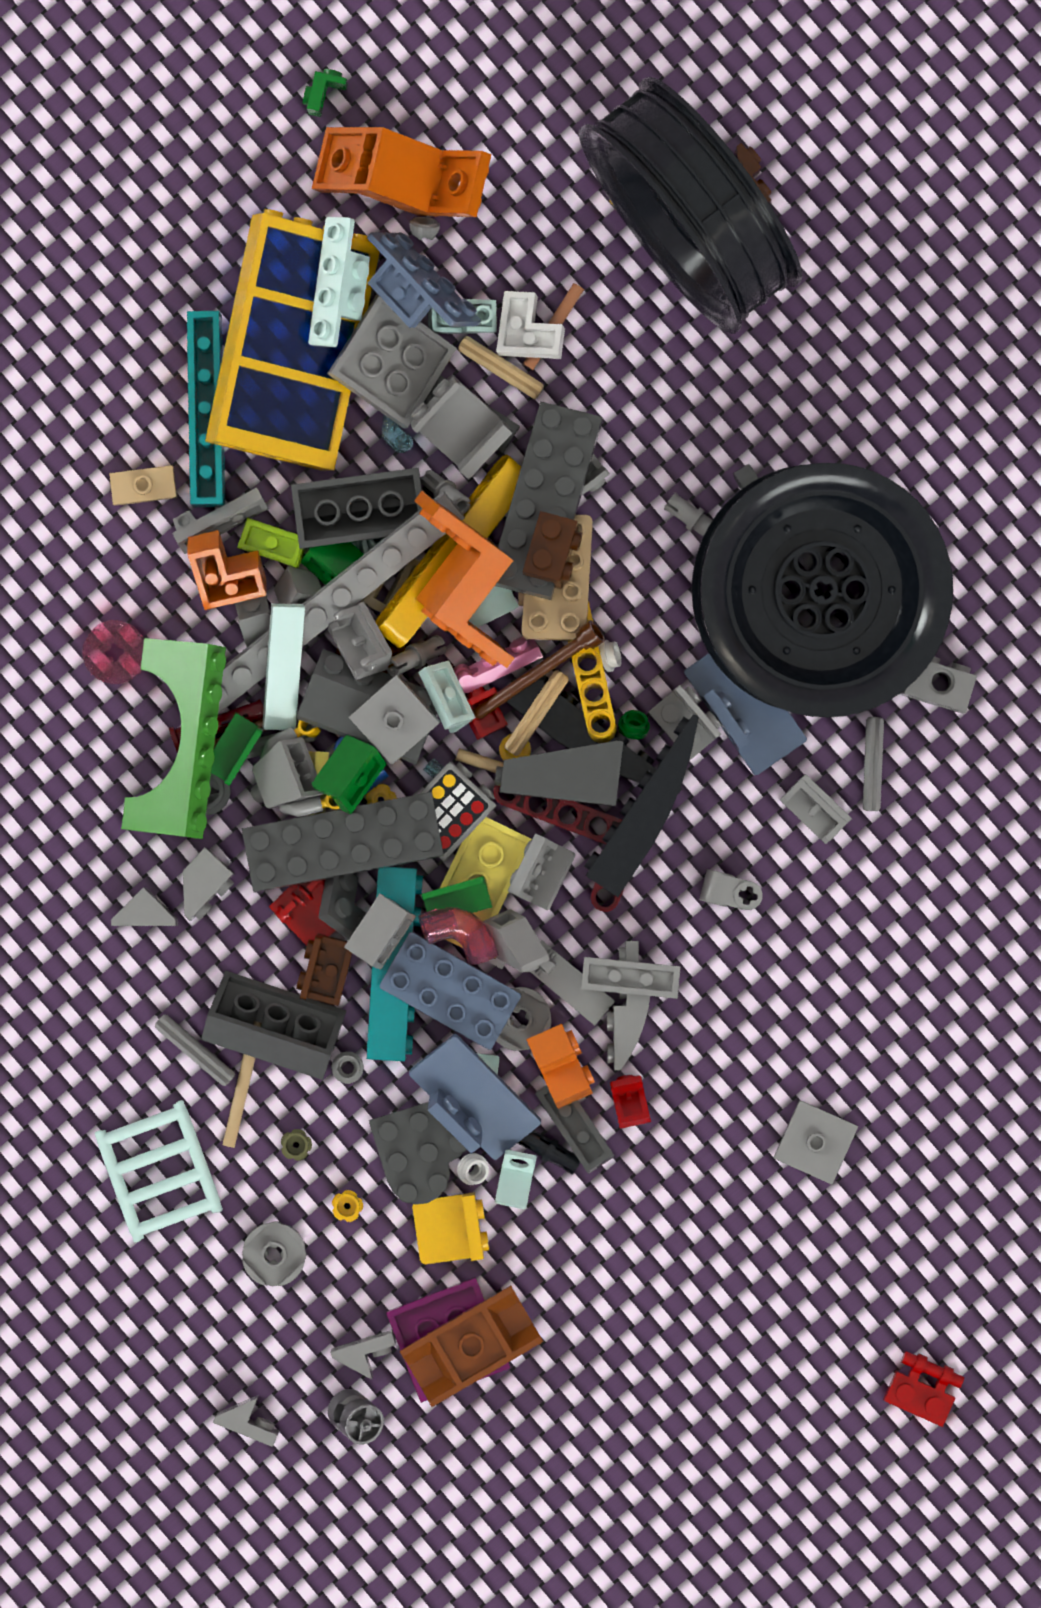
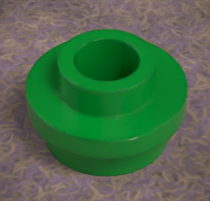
M627 711L619 719L618 730L626 738L638 740L646 737L649 733L650 724L648 718L641 711Z

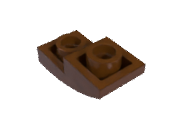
M740 143L736 146L735 156L757 184L769 204H771L772 199L769 196L772 192L763 180L759 179L756 181L754 179L760 173L761 166L759 163L761 158L751 146L746 149Z

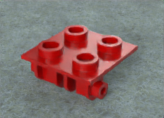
M325 879L289 886L269 906L275 915L306 946L309 940H315V936L318 933L331 936L336 931L318 918Z

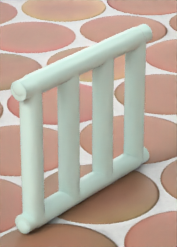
M183 1100L173 1104L174 1108L107 1133L106 1130H98L94 1133L134 1243L144 1239L145 1234L210 1210L212 1213H219L223 1210ZM178 1120L183 1139L121 1162L117 1161L111 1144ZM189 1150L194 1169L128 1192L122 1174ZM200 1181L206 1199L139 1222L134 1204Z

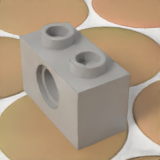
M934 657L917 680L902 692V696L964 714L967 711L977 676L970 674L971 668L953 663L950 668L939 664L940 658ZM935 674H943L948 679V687L945 691H937L933 687L932 678Z

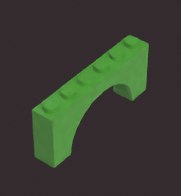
M144 638L141 670L151 672L160 677L172 691L180 712L181 739L174 764L164 780L156 788L144 795L125 797L121 829L203 839L204 829L207 824V801L211 791V768L215 758L213 751L215 735L218 730L217 718L219 702L222 698L221 685L223 670L226 665V647L206 643Z

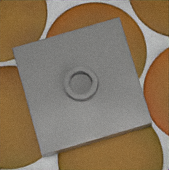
M398 674L349 716V719L391 765L441 722Z
M799 1100L773 1158L833 1185L859 1126Z

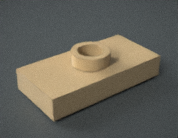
M173 465L109 473L114 506L177 498Z

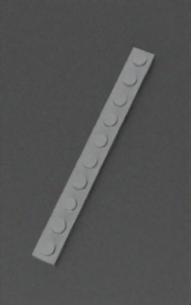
M444 491L434 498L435 501L461 520L465 519L463 513ZM420 509L302 603L305 606L302 647L325 630L329 624L335 622L336 618L334 615L355 606L446 533L437 529L420 515L419 512L422 510ZM269 630L225 665L221 685L222 698L219 702L218 714L266 676Z

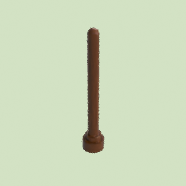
M591 620L579 627V632L576 633L574 640L475 707L473 710L475 717L482 719L583 648L586 650L590 647L595 649L605 642L599 627Z

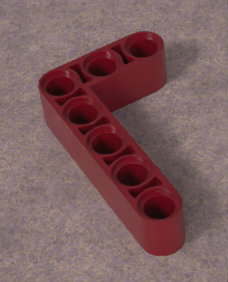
M494 786V797L502 806L605 845L607 843L602 841V838L610 826L613 824L618 827L622 819L574 801L546 798V809L536 813L528 805L529 799L532 796L517 795L512 801H504L498 793L500 786ZM563 806H572L576 810L577 818L573 823L564 824L560 821L558 813ZM601 817L606 821L607 829L604 834L597 836L590 832L588 825L592 818ZM594 883L590 896L594 908L603 912L612 911L616 908L623 891L619 897L614 895V901L611 905L602 907L596 902V894L603 887Z

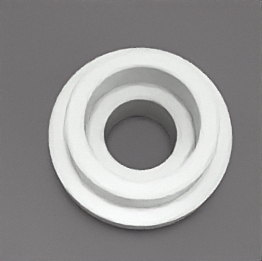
M605 640V642L600 644V655L605 670L612 672L615 667L621 666V653L616 642Z
M470 1153L464 1156L457 1168L459 1179L468 1185L482 1183L489 1173L486 1159L477 1153ZM474 1165V1169L469 1172L471 1166Z

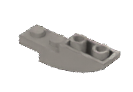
M625 941V947L619 948V960L639 962V941ZM619 993L620 999H626V1005H613V1012H607V1031H613V1044H607V1063H614V1070H621L638 1043L648 1013L650 996Z

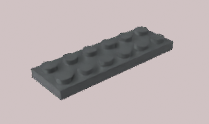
M540 401L498 546L499 549L514 561L495 586L552 600L555 589L554 583L523 575L522 571L540 511L575 519L603 422L601 416Z
M432 792L357 806L351 815L340 809L242 828L254 893L444 856Z

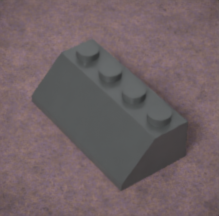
M419 467L291 485L299 549L385 538L422 509L414 501L422 491Z
M323 649L296 719L342 737L349 735L374 746L349 719V716L393 677L387 673L379 672L356 680L343 656ZM405 681L436 716L437 712L426 688ZM429 733L400 759L416 765Z
M225 970L208 1012L201 1040L323 1080L347 1010L309 998L306 1000L300 999L298 994ZM255 1021L261 1022V1026H255Z

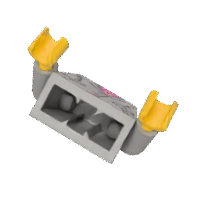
M299 720L297 728L293 729L290 727L266 741L260 755V760L252 769L257 784L252 786L251 795L256 802H264L268 809L278 807L281 813L296 817L323 812V808L326 807L340 810L339 806L333 803L332 797L326 795V798L320 799V796L324 793L312 787L311 783L316 778L317 773L304 738H298L302 735L309 738L317 737L321 732L320 728L315 727L310 731H306L309 723Z

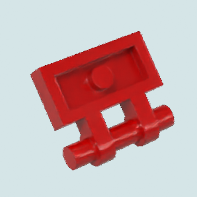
M905 1351L901 1363L910 1366L911 1369L908 1375L897 1370L895 1371L883 1400L943 1427L956 1399L955 1396L946 1393L945 1389L948 1384L960 1389L965 1377L954 1373V1369L947 1365L941 1367L928 1361V1357L920 1353L916 1356ZM922 1372L937 1379L934 1387L918 1380Z

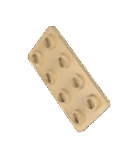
M576 515L574 519L578 521V531L583 532L579 550L572 551L569 561L574 563L570 581L564 580L561 589H554L552 600L518 593V605L523 606L522 635L525 639L572 641L576 638L579 627L587 623L593 521L590 516Z

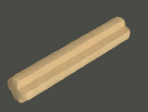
M465 336L459 344V352L531 398L536 399L542 392L543 383L471 337Z
M555 670L506 742L505 749L516 756L521 753L567 684L568 676L559 670Z

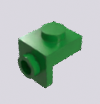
M324 69L323 73L315 71L312 86H306L303 97V104L307 105L308 115L321 117L328 87L347 90L348 82L346 78L342 77L341 72L332 69Z

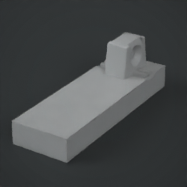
M255 488L197 520L190 511H186L173 519L176 531L172 534L183 553L186 554L188 537L219 530L221 535L244 523L247 518L251 519L269 508L259 490Z
M541 940L540 942L547 951L550 960L540 964L531 973L595 1026L614 1004L615 1000L604 991L581 989L582 973Z
M584 957L581 989L678 999L681 966Z

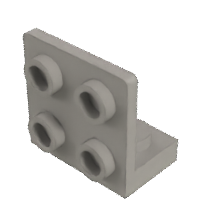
M679 685L648 713L673 743L678 737L673 732L682 718L685 717L689 720L693 714L699 717L690 761L721 735L718 728L722 725L710 711L704 714L697 704L701 700L689 686L683 689Z

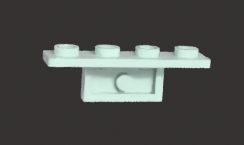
M327 217L325 220L308 341L313 346L336 347L341 318L361 321L370 257L351 251L355 220L352 218Z

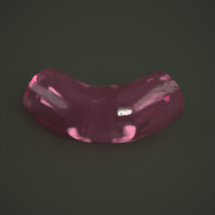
M448 907L434 909L418 915L419 923L428 945L445 939L456 940L462 945L469 965L487 962L499 955L494 938L485 922L470 911Z

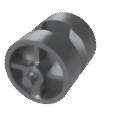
M354 1389L342 1390L329 1403L328 1418L330 1422L353 1443L359 1445L368 1444L380 1435L384 1425L383 1414L359 1391Z

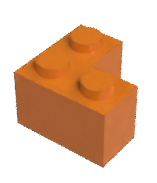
M219 530L188 537L187 555L204 610L267 596L266 575L258 550L227 557Z
M560 1024L526 1039L558 1109L593 1094L590 1084L595 1083L588 1065L581 1067L577 1056L582 1054V1051L572 1030L566 1032L563 1025Z

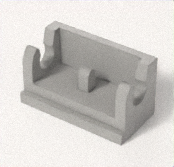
M364 601L336 613L334 616L337 621L329 624L328 631L354 678L358 680L387 670L392 651Z
M806 774L780 799L825 844L828 841L830 842L852 819Z
M379 893L344 948L370 966L381 970L416 916L390 898Z

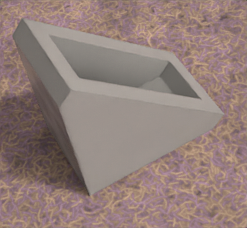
M143 887L111 919V926H178V918L147 887Z

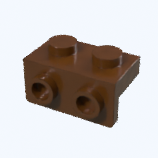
M540 511L522 571L523 575L552 582L555 588L559 589L562 588L564 580L570 581L574 563L569 561L572 551L579 550L583 532L578 531V521Z
M319 933L315 936L314 941H308L304 955L305 959H309L307 971L300 972L296 989L302 990L300 999L306 1000L309 998L336 1006L340 1005L353 955L352 952L344 948L348 941Z

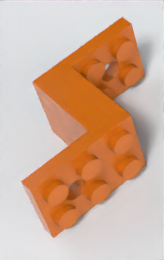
M326 127L312 189L321 193L362 194L418 216L477 217L492 154L484 151L440 150L384 127Z
M421 491L414 500L422 507L419 514L457 542V545L416 599L424 606L421 612L442 630H447L454 635V638L464 646L475 650L480 657L492 666L499 662L505 668H508L515 658L497 641L469 622V619L514 560L475 529Z

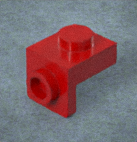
M483 686L468 693L467 701L472 711L475 707L498 692L496 687L486 691ZM498 707L482 719H473L469 722V725L477 740H480L506 727L508 723Z
M623 1075L618 1077L616 1081L610 1082L620 1129L651 1122L640 1075Z

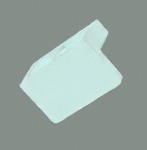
M449 660L424 667L418 672L445 730L449 729L450 733L457 732L476 718Z

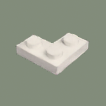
M504 291L496 349L499 356L561 359L565 328L562 324L535 323L538 300L535 292Z

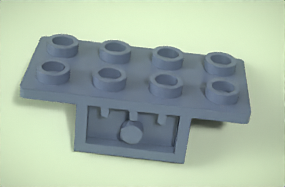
M371 232L368 235L367 239L387 259L369 280L368 284L409 328H415L431 308L451 327L478 326L482 320L475 314L477 312L476 308L469 301L461 299L455 293L456 288L452 282L445 277L439 276L433 269L435 267L433 262L426 256L419 254L412 247L414 243L407 235L401 232Z
M707 654L684 670L685 676L709 711L720 722L721 728L754 775H759L807 741L806 736L788 711L770 706L741 690L719 669L710 654Z
M413 932L408 934L380 983L382 990L488 1050H491L521 998V994Z
M457 1034L449 1037L409 1071V1076L429 1095L428 1111L471 1154L481 1147L492 1159L497 1160L505 1153V1150L511 1149L541 1124V1118Z

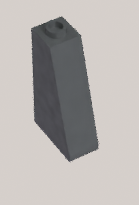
M612 741L506 759L503 762V767H496L494 785L501 786L500 793L616 806L623 741Z

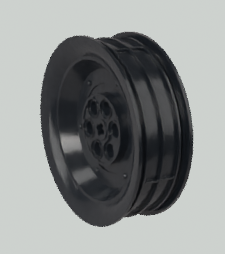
M646 77L640 82L639 90L634 92L624 103L616 106L611 113L602 120L595 122L594 125L585 124L579 129V140L587 161L621 218L675 287L717 327L725 332L735 334L741 329L742 321L748 318L749 313L758 306L766 304L769 297L777 291L784 290L787 286L795 287L801 283L802 269L796 251L783 225L757 184L714 129L684 98L668 85L654 77Z
M814 463L797 465L768 473L754 480L730 498L716 514L708 526L696 554L692 572V607L700 637L708 653L726 677L741 690L759 701L791 713L810 717H843L876 708L890 701L916 681L928 667L944 639L949 624L953 603V574L947 548L938 527L918 500L903 487L877 472L849 464ZM805 552L809 553L813 559V565L807 571L801 570L798 565L799 556ZM837 552L841 553L845 558L844 567L839 571H835L830 565L831 557ZM791 580L795 583L797 592L793 598L787 599L782 594V586L785 582ZM851 581L858 582L861 588L859 596L855 599H851L846 594V586ZM818 582L828 586V590H825L827 594L825 597L815 595L814 590L818 589L816 586ZM803 609H809L813 615L812 622L806 627H802L798 622V614ZM835 609L842 610L845 616L843 624L838 627L833 626L830 622V614Z

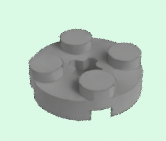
M513 987L511 989L521 994V998L513 1012L519 1013L520 1010H524L527 1012L525 1018L529 1021L526 1026L521 1024L516 1028L513 1026V1018L510 1017L496 1041L509 1050H529L530 1047L526 1039L550 1029V1008L543 996L535 990L527 987Z
M274 1221L261 1224L251 1231L244 1242L242 1260L247 1274L257 1283L266 1286H283L292 1282L301 1273L307 1253L304 1240L298 1231L290 1225ZM269 1246L274 1249L280 1247L282 1249L280 1253L282 1260L280 1262L276 1260L269 1262L266 1259L269 1254L266 1248Z

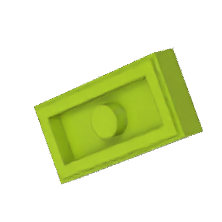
M250 518L246 519L237 546L238 549L247 552L258 550L259 555L295 568H299L305 548L299 549L297 534Z

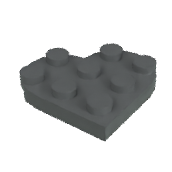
M429 1102L369 1120L384 1173L392 1192L402 1202L415 1205L429 1203L446 1190L450 1177L449 1163L459 1158L467 1150L428 1111Z

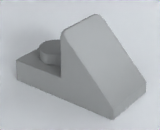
M267 596L235 603L239 618L238 622L246 647L251 645L270 628L271 611Z
M389 1330L334 1347L330 1353L336 1361L369 1379H373V1372L367 1354L372 1353L373 1357L392 1352L391 1347L395 1346L397 1341L393 1330Z
M259 1395L224 1409L215 1416L214 1424L273 1447L279 1430L274 1429L275 1424L261 1417H257L256 1421L250 1419Z

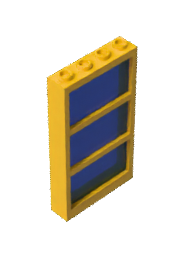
M264 209V213L252 215L205 442L320 471H334L351 391L327 373L360 321L341 318L336 347L313 346L308 343L325 225L323 229L313 227V221L294 217L292 221L284 219L282 212ZM354 233L351 251L370 257L369 275L367 277L364 298L365 305L362 312L363 317L368 309L372 287L368 282L376 272L380 251L367 239L368 236Z

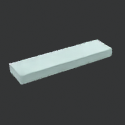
M271 603L262 723L264 730L296 728L305 606L303 604Z

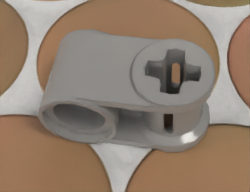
M707 869L699 900L724 907L730 906L742 910H752L760 905L763 893L761 888L754 882ZM747 887L753 888V894L757 895V900H751L749 905L743 904V898L739 897V892L745 891Z

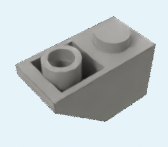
M204 848L183 870L184 917L189 921H192L195 917L201 920L213 907L209 903L210 900L217 893L222 897L234 884L231 878L235 873L208 848Z
M509 909L483 921L491 953L499 960L522 973L534 971L540 964L550 960L547 951L528 920L521 914Z

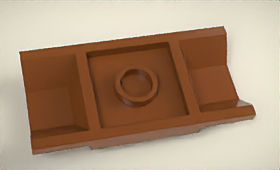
M510 1285L427 1333V1335L401 1349L399 1352L412 1371L431 1407H434L544 1341Z

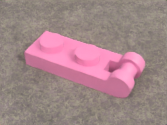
M521 637L505 648L515 658L508 668H505L499 662L492 666L483 658L470 666L459 664L454 667L453 670L464 693H470L542 658L543 655L535 639Z

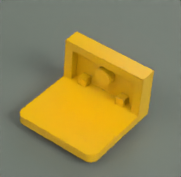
M475 1192L414 1202L412 1209L421 1263L427 1265L471 1258V1261L484 1259V1251H489L487 1231L481 1232L479 1219H485L483 1201L482 1199L476 1200Z

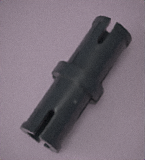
M535 1130L517 1143L541 1156V1160L545 1163L549 1161L571 1175L575 1173L580 1164L576 1155L559 1145L558 1140L555 1138L551 1140Z

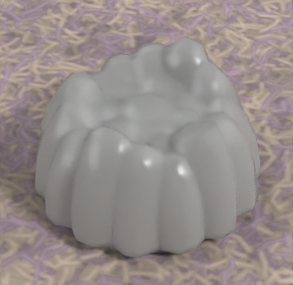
M415 217L410 220L411 233L419 240L422 238L433 240L439 232L440 223L433 218Z

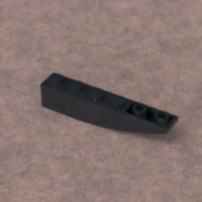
M544 675L506 703L524 716L549 678ZM564 690L561 695L559 694L538 728L567 749L600 744L593 741L588 734L584 713L576 707L579 701ZM602 719L597 720L593 724L592 728L596 732L603 733L607 731L601 727L605 722ZM616 731L614 738L609 742L623 741L619 776L640 783L648 770L652 773L655 772L656 768L652 766L655 760L641 749L636 754L627 747L630 741Z
M694 714L689 720L685 717L682 718L673 732L678 735L672 746L664 745L655 759L660 762L654 773L649 770L646 772L638 784V787L642 789L636 800L631 797L628 799L620 811V814L625 817L618 827L613 824L610 826L602 838V841L607 844L600 854L594 851L584 865L589 870L585 876L616 897H619L655 843L671 812L682 785L693 748L699 719Z

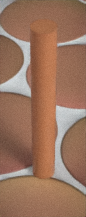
M575 283L572 284L548 324L564 323L583 293L584 289ZM526 357L523 365L533 371L541 358Z

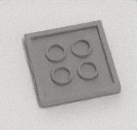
M377 294L327 374L399 426L408 428L413 420L411 414L425 401L457 348L421 322L415 328H409Z

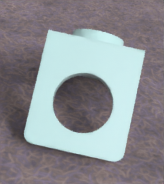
M505 1150L495 1198L496 1204L526 1209L537 1159L536 1155ZM512 1159H520L526 1161L527 1163H516L512 1161Z

